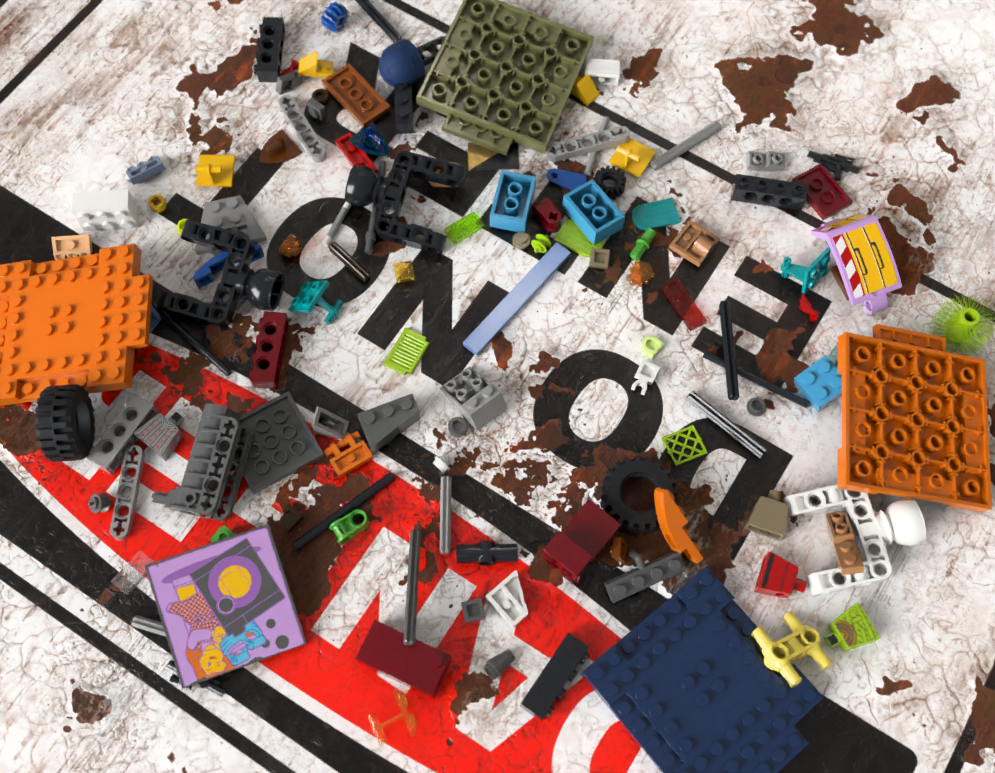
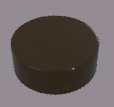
M317 89L312 93L313 99L324 106L328 104L329 94L326 90Z

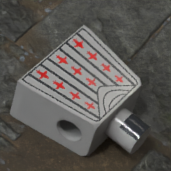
M177 412L169 419L165 418L162 414H157L136 430L134 434L141 442L163 460L167 461L184 436L178 426L185 419Z

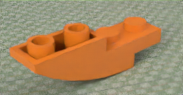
M657 487L654 490L655 509L661 531L668 545L676 552H683L688 560L698 564L703 560V557L699 553L701 551L699 546L691 541L689 538L690 533L684 527L688 523L684 516V510L679 505H676L674 502L675 497L668 489L665 490Z

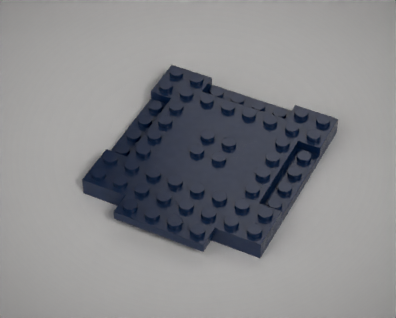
M707 566L626 636L582 671L581 675L662 773H778L809 744L794 725L824 697L795 664H792L802 680L792 688L780 672L771 670L765 665L762 648L751 635L758 627L733 600L735 597Z

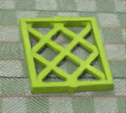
M694 425L661 438L675 467L708 453ZM691 431L694 432L696 439L690 437ZM679 436L686 438L684 444L677 441ZM688 439L695 441L693 447L686 445ZM667 441L674 443L672 449L669 448ZM697 443L701 445L702 450L696 449ZM676 444L683 446L681 452L674 450ZM685 448L692 450L690 455L683 453ZM694 451L699 453L693 456ZM673 453L680 455L678 461L675 460ZM682 456H684V457L687 458V459H684V460L680 461Z

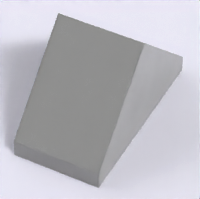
M319 406L316 407L312 421L315 435L344 439L349 421Z

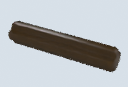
M332 242L329 245V250L363 282L370 279V273L337 242Z

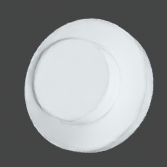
M435 456L433 464L443 473L451 469L449 467L450 462L445 457L441 456L439 458Z

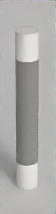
M348 202L344 203L324 238L323 246H329L352 206Z

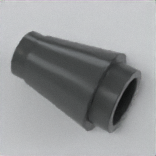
M507 649L487 660L483 668L487 675L495 680L502 676L512 661L515 660V657Z

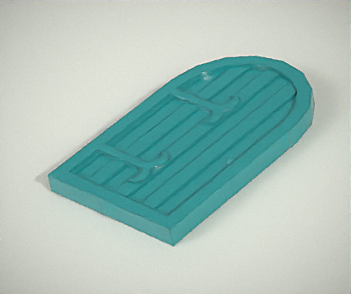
M672 198L641 204L633 210L631 215L633 224L642 230L661 228L681 222Z

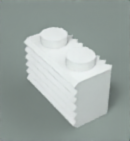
M596 57L586 58L585 76L588 74L595 85L618 86L619 60L613 58L607 60Z

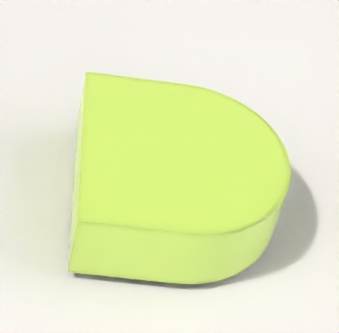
M648 336L643 340L641 348L647 356L653 359L664 347L665 343L657 337Z

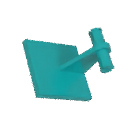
M827 247L809 267L791 264L792 259L785 257L781 264V276L788 278L790 274L802 281L801 292L805 294L809 289L815 287L820 277L823 278L829 270L827 266L831 259L829 257L831 249Z
M307 281L302 285L298 296L292 300L288 310L290 312L310 313L315 304H318L329 312L324 322L331 325L333 319L338 317L339 310L344 303L337 299L332 307L321 297L329 285L328 281Z

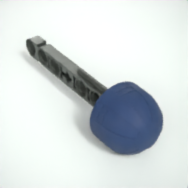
M446 36L438 37L418 47H415L408 39H403L389 45L382 52L379 61V71L384 81L394 87V84L397 85V83L408 82V84L411 83L413 86L422 82L425 78L424 66L434 62L439 51L437 45H442ZM423 51H428V52H430V53H431V56H430V57L424 56V55H423Z

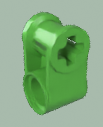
M357 509L343 518L334 521L329 528L337 536L338 544L342 545L367 530L370 521L363 510ZM358 517H363V523L356 525L355 520Z

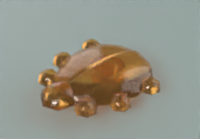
M635 261L636 265L629 268L631 274L627 275L631 279L629 281L630 284L633 286L637 284L638 287H641L642 283L649 284V279L655 277L652 266L647 262Z

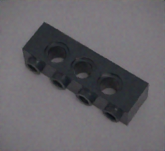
M263 17L262 24L259 25L261 35L257 40L259 51H256L257 65H254V74L258 76L259 82H277L278 77H280L286 30L283 17Z
M736 174L732 184L730 200L801 211L807 199L808 184Z

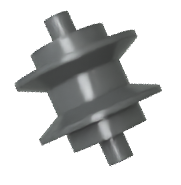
M94 493L88 502V506L95 514L100 511L102 513L107 512L111 504V500L106 493H101L100 495Z

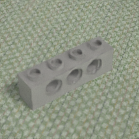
M134 394L126 402L121 413L115 416L109 429L103 432L96 446L90 449L87 459L95 466L112 475L123 461L125 450L129 446L135 445L138 441L134 432L158 414L157 408L152 403ZM137 415L134 420H130L132 416ZM125 431L122 436H118L120 432ZM113 447L110 452H107L108 448Z

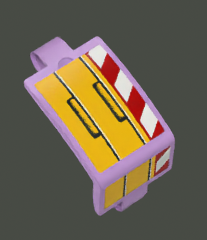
M855 214L844 219H835L823 223L821 227L811 230L813 236L827 240L851 304L856 305L864 302L865 309L869 315L887 309L888 299L886 293L901 288L902 283L892 251L877 217L868 214Z

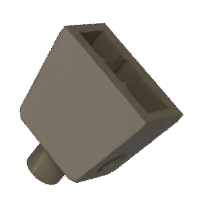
M769 490L768 497L760 496L749 515L744 529L781 541L786 536L788 505L779 502L781 492Z

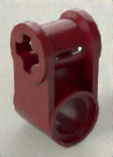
M545 198L531 207L536 219L541 222L548 232L556 233L560 230L561 213L549 198Z

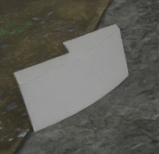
M769 150L766 154L749 151L746 154V169L755 171H783L785 169V154Z

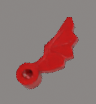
M293 59L290 67L284 69L280 76L292 73L294 69H299L298 61Z
M802 294L799 300V308L802 309V312L810 314L811 321H817L819 316L817 311L811 309V304L807 301L805 294Z

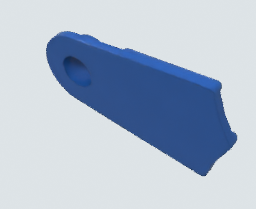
M556 168L550 169L547 172V179L550 182L570 191L587 183L586 175Z

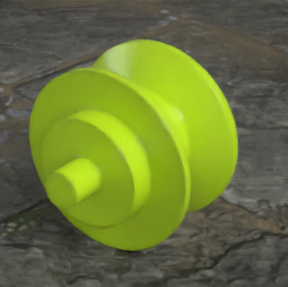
M537 234V240L531 241L534 252H547L546 247L551 246L547 234Z

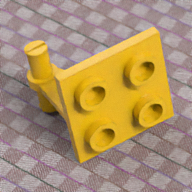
M630 138L627 143L618 145L609 163L640 178L655 156L656 151Z
M200 155L198 166L195 165V172L197 173L196 186L232 187L235 155Z

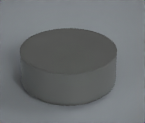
M454 417L449 421L448 430L452 436L462 437L466 434L468 427L465 419Z

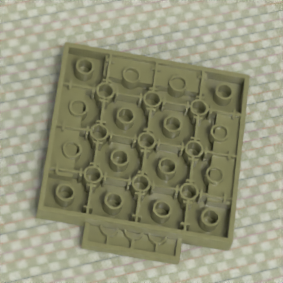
M463 0L418 92L416 104L447 116L442 126V131L500 154L507 155L512 142L545 154L577 77L592 47L594 36L500 0Z

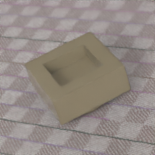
M591 248L589 267L607 269L610 250Z

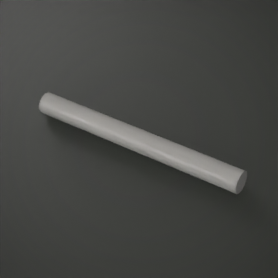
M603 117L598 132L607 129L609 117ZM599 151L591 152L584 171L585 175H591Z

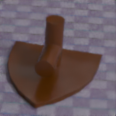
M280 130L269 138L263 146L259 163L279 164L287 162L303 152L283 130Z

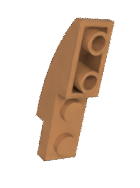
M836 511L826 514L834 554L842 575L864 573V566L855 543L854 532L847 512Z

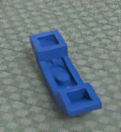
M254 244L255 250L251 263L264 257L260 244ZM222 252L214 256L195 273L193 279L198 289L214 282L213 274L224 270L223 267L228 252Z

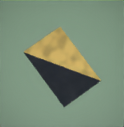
M512 142L507 155H503L475 143H468L469 171L519 169L518 144Z

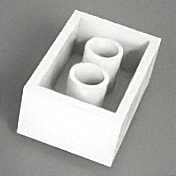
M129 189L73 193L72 213L84 231L138 227L139 208Z

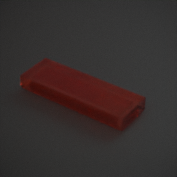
M678 278L661 285V290L690 332L706 324V318Z

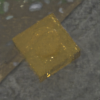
M412 261L393 263L397 283L415 280Z

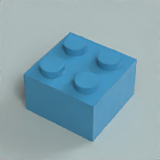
M827 355L794 377L795 386L817 412L842 396V374H838V368Z

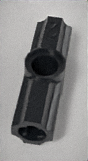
M491 541L479 542L474 545H456L457 564L478 563L483 566H491L496 563L518 562V547L514 543L496 544Z

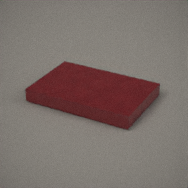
M821 163L794 177L791 181L808 184L806 200L822 220L842 211L853 203Z

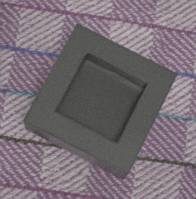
M311 97L307 101L309 113L314 118L317 117L323 121L327 117L325 106Z
M481 598L461 602L466 624L486 619Z

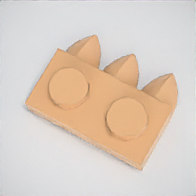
M90 234L51 237L55 260L65 259V255H67V258L78 257V254L79 256L93 253Z

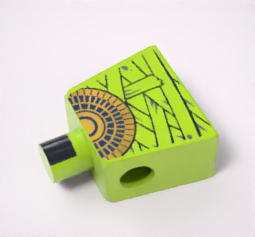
M859 602L828 625L831 634L824 637V641L829 648L839 644L844 652L880 639L879 634Z

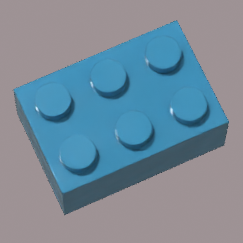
M501 170L490 212V227L525 232L536 189L535 176Z
M593 179L564 195L562 209L593 245L623 229L624 214Z

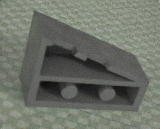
M413 394L357 414L372 455H375L385 444H389L399 433H403L420 419L419 408Z

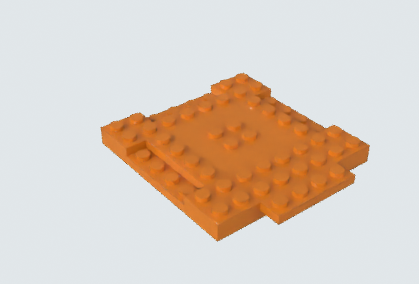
M135 243L102 248L99 250V253L40 263L27 260L0 265V406L37 401L40 393L48 386L78 384L84 387L89 394L132 388L134 349L149 346L153 277L150 274L140 275L142 250Z
M881 324L873 326V337L849 332L838 337V374H842V447L837 449V488L868 494L883 493L946 504V507L981 513L992 510L985 360L946 352L945 337Z

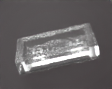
M139 550L110 582L128 596L147 575L145 565L154 563V561Z

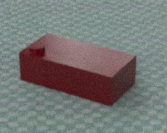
M374 620L355 658L358 663L434 699L452 660L451 655L415 639L414 645H405L404 633L377 620Z

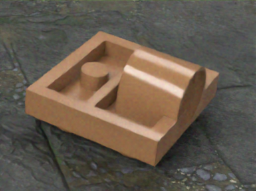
M689 220L670 243L669 248L700 267L719 243L720 238L692 220Z

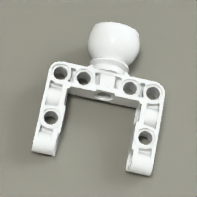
M837 485L793 494L783 498L784 503L788 505L789 518L799 515L808 516L823 513L829 509L843 506V508H846L851 526L855 529L859 541L857 545L863 560L864 573L842 575L841 569L834 568L809 574L807 579L812 596L817 597L884 582L892 573V566L886 551L887 544L890 545L892 542H895L899 545L911 546L919 544L926 539L924 518L916 501L913 499L895 501L886 508L885 512L882 510L877 512L872 509L867 493L857 492L858 497L850 495L849 490L839 489ZM814 498L818 500L819 505H812L809 499ZM855 509H862L865 515H858ZM868 547H874L878 554L872 555L869 553ZM875 567H881L884 570V575L877 574ZM834 576H841L844 580V583H836L834 580Z

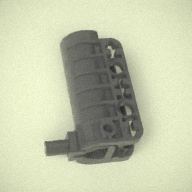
M205 404L181 487L176 486L175 490L169 489L168 493L155 491V494H152V502L163 504L165 508L193 516L217 521L228 520L233 512L254 433L249 427L240 424L241 416L226 406ZM246 432L248 434L247 437H240L241 433ZM242 449L241 457L235 459V451ZM235 470L237 472L236 475H229L230 471ZM230 487L231 494L228 497H224L225 488ZM221 500L228 502V504L221 503ZM224 509L226 513L219 514L218 511Z

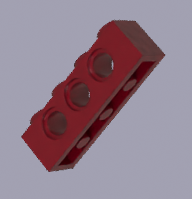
M264 311L263 318L259 320L260 335L256 336L257 350L253 353L252 357L254 366L249 372V380L254 388L277 389L289 327L287 313ZM271 331H276L274 334L268 335ZM273 348L271 351L265 352L266 349ZM269 365L267 369H262L263 366Z

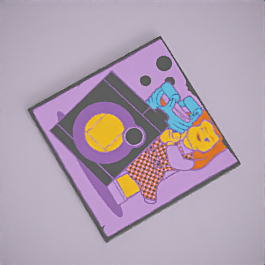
M269 524L145 565L182 689L307 644Z

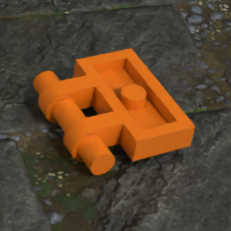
M358 431L345 435L344 439L337 443L329 444L330 447L323 450L326 457L334 453L335 457L329 461L339 478L374 458L364 440L356 444L355 441L361 438ZM350 445V448L342 453L340 452V449Z

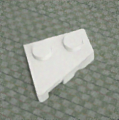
M515 570L485 596L512 629L528 616L518 573Z

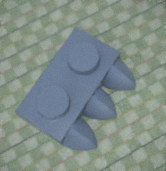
M151 156L148 162H139L137 168L128 167L126 174L133 185L141 184L147 178L161 174L165 167L157 156Z

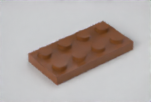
M350 64L345 65L322 80L323 86L363 128L391 111V106Z

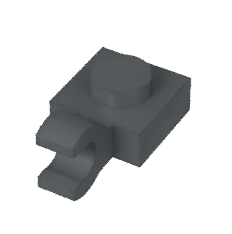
M297 71L278 77L276 92L282 95L292 91L295 85L303 83L304 77H297Z

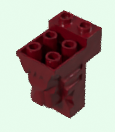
M588 499L562 531L559 530L543 549L542 555H544V560L553 569L558 568L568 581H574L578 584L586 573L588 565L593 564L595 557L599 556L604 547L619 531L621 524Z

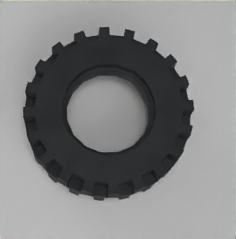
M638 455L629 460V457H626L623 462H616L613 468L608 470L600 490L601 508L621 524V532L624 533L626 530L632 532L631 535L636 536L637 533H643V536L651 531L655 533L660 529L655 505L647 511L638 512L629 509L624 504L621 498V488L627 480L644 478L650 481L655 486V489L657 487L665 490L668 489L674 495L676 505L678 503L677 496L679 492L675 488V478L672 479L670 477L671 471L668 468L664 470L661 467L662 463L660 461L657 464L651 462V457L643 460Z

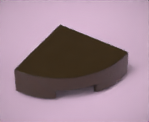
M288 504L284 510L283 522L290 533L304 518Z

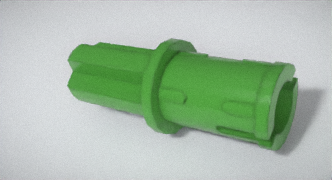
M647 228L641 239L636 241L637 244L630 253L631 259L639 260L645 250L649 249L650 243L657 235L653 229Z

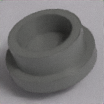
M752 398L748 401L746 408L752 416H761L766 411V404L761 398Z

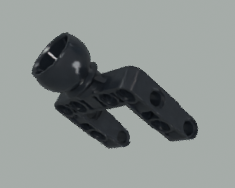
M400 151L395 157L390 175L385 178L383 176L378 178L377 174L367 166L354 165L348 176L345 201L356 207H365L371 203L375 207L378 206L379 212L375 222V229L379 238L441 254L447 236L434 232L430 228L412 223L409 225L398 222V218L411 177L461 188L466 169L463 166L409 151ZM404 160L409 162L406 165L400 164ZM439 169L442 170L443 173L437 174L435 173V171ZM397 177L404 178L402 181L395 180ZM388 209L394 210L392 214L385 213ZM382 226L389 227L386 231L380 230ZM417 235L424 236L422 240L415 239Z
M192 220L185 221L181 239L228 252L223 267L222 279L218 283L213 300L210 303L202 302L195 297L176 292L172 294L163 290L157 308L223 327L231 323L240 299H248L255 308L263 311H274L277 308L284 290V276L280 272L269 268L259 269L256 272L254 269L249 268L255 245L248 236ZM212 233L209 239H205L207 234ZM247 242L246 247L240 249L241 244ZM240 259L241 263L238 266H234L235 262ZM227 294H229V295H230L229 299L224 302V301H223L224 296L227 295ZM188 302V307L183 310V305ZM224 312V316L218 319V314Z

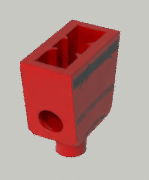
M768 551L763 558L754 592L788 598L793 590L804 593L807 581L796 578L799 570L798 566Z

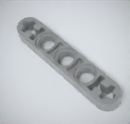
M290 95L282 96L279 99L280 108L314 162H323L327 156L325 147L294 98ZM292 114H299V117L296 119L290 117ZM300 126L307 127L305 131L298 130ZM309 138L315 139L311 144L306 143V140ZM315 148H317V151L321 153L320 155L315 153Z
M619 126L551 144L546 149L547 158L551 162H557L622 145L629 141L630 131L625 126ZM608 137L610 140L602 142L601 138ZM588 141L593 143L589 147L583 145ZM569 146L576 147L573 151L567 150Z
M138 445L129 446L124 453L110 526L111 536L118 541L126 540L132 530L145 460V453ZM135 451H137L139 455H136L133 459L131 454H134ZM136 469V475L132 478H127L128 470ZM126 488L133 489L129 497H123V491ZM123 507H129V513L126 516L119 515V511ZM118 520L122 521V528L125 530L120 535L116 532L121 529V523Z

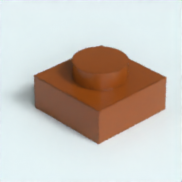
M614 537L613 543L610 546V554L617 562L626 563L627 542L622 537Z

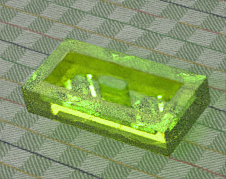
M473 211L446 227L444 233L456 245L484 228V223Z

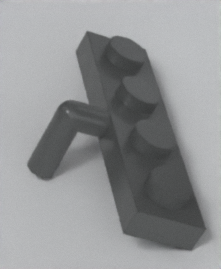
M629 549L628 555L635 560L637 568L608 580L604 584L611 602L615 603L686 570L679 552L672 551L645 564L640 553L634 549Z

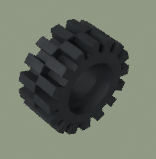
M608 165L606 169L601 167L600 170H597L594 181L609 198L612 197L615 200L616 196L619 198L624 192L626 176H624V172L620 173V168L615 170V166H612L611 169ZM610 179L615 181L616 185L606 186L603 184V181Z

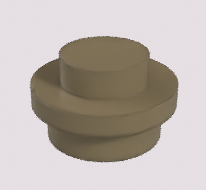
M517 232L512 239L513 245L518 249H525L530 244V236L525 232Z

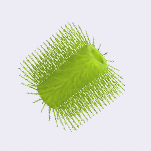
M957 296L958 303H956L957 300H950L959 310L955 309V306H951L953 304L946 301L948 306L945 305L942 312L940 309V315L937 319L935 316L934 328L944 333L934 331L929 334H941L942 336L940 337H946V345L950 342L946 350L951 345L950 349L954 347L956 354L958 353V344L960 355V351L962 352L961 343L963 350H966L970 344L974 349L977 345L982 347L985 344V340L987 343L989 335L986 336L985 333L990 334L992 329L989 326H995V323L987 325L983 324L987 323L985 320H981L989 319L992 321L995 318L984 317L986 315L992 316L990 313L982 314L985 312L983 310L984 306L981 311L980 309L975 310L977 306L975 307L974 304L976 303L972 305L971 299L969 308L967 300L966 302L964 301L965 297L963 298V304H961L962 299L960 301V298ZM945 314V315L949 316L950 319L945 318V316H943V315ZM938 320V321L944 323L945 325L942 326L943 324H938V323H936V321ZM983 326L984 328H988L990 330H988L987 332L983 330L981 327ZM976 333L981 334V336L984 338L982 339L981 337L977 336Z

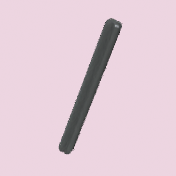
M414 529L410 531L404 625L405 645H414L416 635L421 531Z

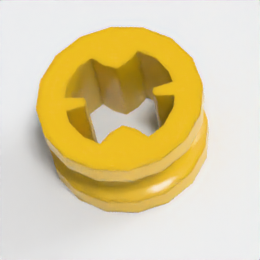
M156 194L148 200V204L153 212L160 213L166 209L167 205L163 196Z

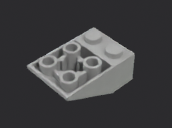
M470 366L440 387V390L460 414L476 430L482 428L507 409L502 393Z

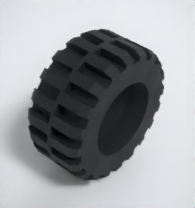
M78 384L48 386L40 393V397L37 400L35 424L38 444L41 446V451L45 454V457L53 462L83 460L90 454L89 451L93 447L95 440L94 409L91 404V398L88 396L89 393Z

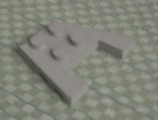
M241 196L205 202L201 223L226 230L234 227L238 230L247 228L249 239L253 243L267 241L265 233ZM212 233L207 234L205 239H209ZM196 244L195 252L197 255L211 253L213 248Z

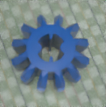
M336 1L330 3L321 17L322 24L332 32L339 31L347 22L348 10Z

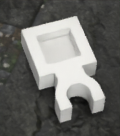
M643 359L634 377L638 380L633 383L631 390L634 391L637 386H641L643 388L641 394L645 395L647 384L652 386L660 367Z

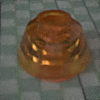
M290 234L278 249L279 253L287 257L292 255L296 257L302 250L300 247L301 242L296 234Z

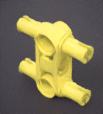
M790 611L784 615L782 620L793 632L792 634L778 641H773L761 626L755 629L751 635L762 648L765 665L771 670L780 672L792 688L802 680L791 665L792 663L808 655L817 662L823 671L830 667L833 661L829 659L821 648L822 645L818 631L803 625L794 612Z

